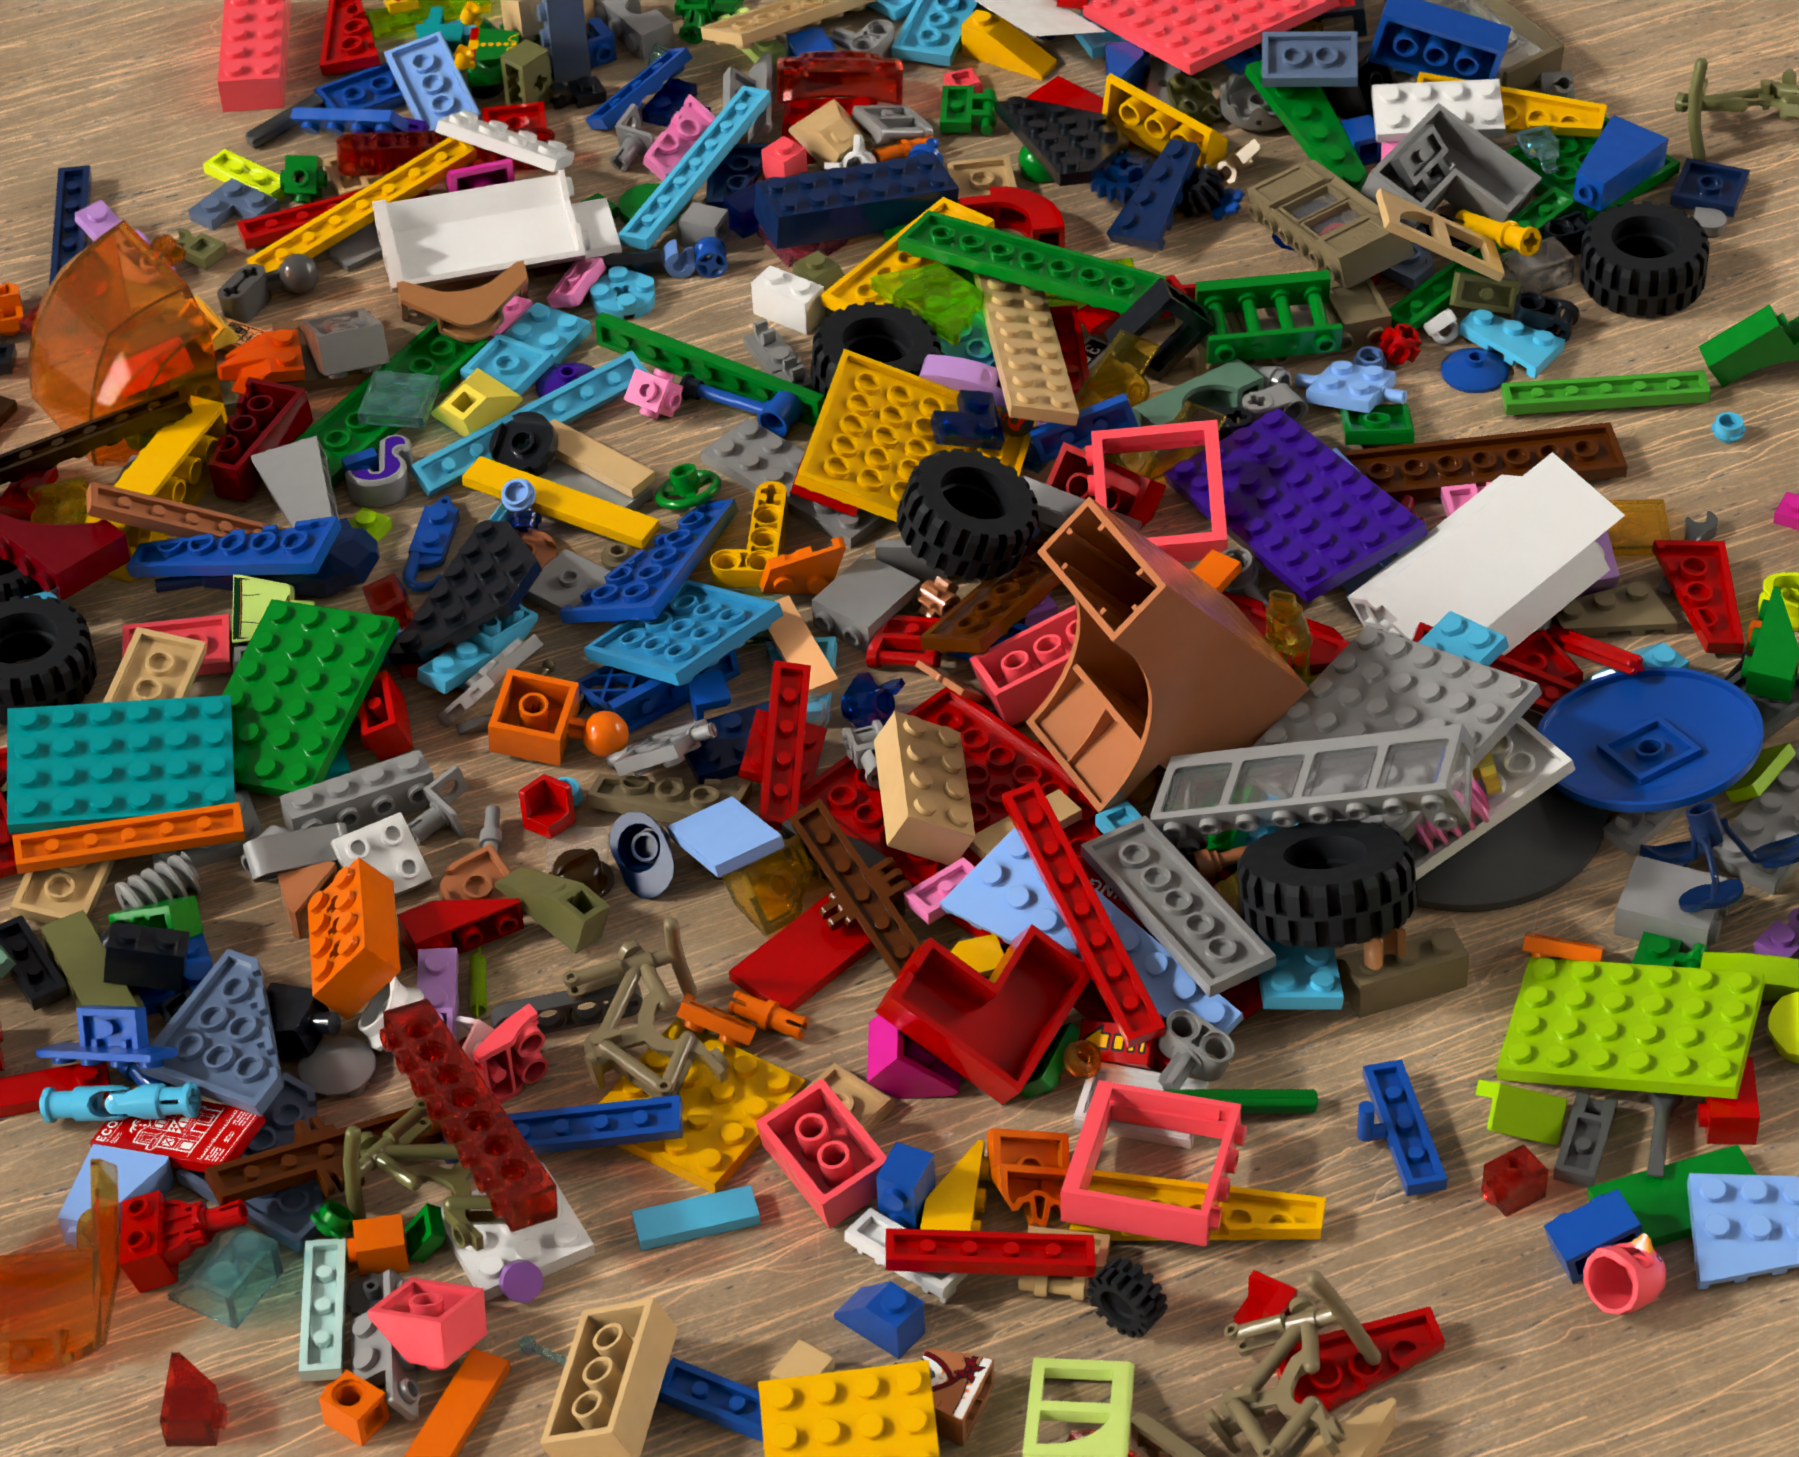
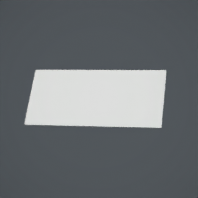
M974 0L1032 36L1106 32L1066 7L1056 6L1057 2L1054 0Z

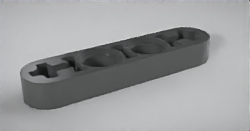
M620 984L583 995L577 1001L571 1000L566 990L505 1002L495 1007L491 1012L492 1026L496 1029L508 1017L527 1004H530L538 1012L537 1027L543 1034L602 1023ZM637 984L622 1018L633 1016L639 1012L643 1002L639 984ZM587 1002L596 1003L595 1006L586 1010L577 1009L578 1006ZM547 1010L557 1011L556 1014L550 1017L539 1016L540 1013Z

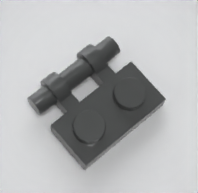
M1433 124L1424 126L1390 161L1406 189L1416 186L1413 197L1419 202H1422L1456 168L1452 161L1445 162L1442 158L1449 150ZM1430 170L1432 171L1430 174L1431 178L1427 174Z

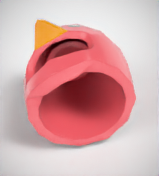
M1647 1233L1641 1234L1628 1243L1597 1248L1587 1258L1583 1269V1283L1590 1299L1606 1313L1617 1315L1633 1314L1655 1301L1665 1286L1666 1268L1664 1261L1659 1253L1653 1249L1651 1239Z

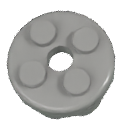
M1232 73L1227 84H1220L1221 112L1231 124L1255 133H1263L1267 130L1284 126L1246 75Z

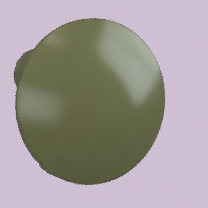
M1176 73L1168 81L1167 94L1175 109L1206 126L1213 125L1222 116L1221 109L1218 107L1217 101L1212 94L1214 87L1207 79L1200 78L1197 80L1193 77Z

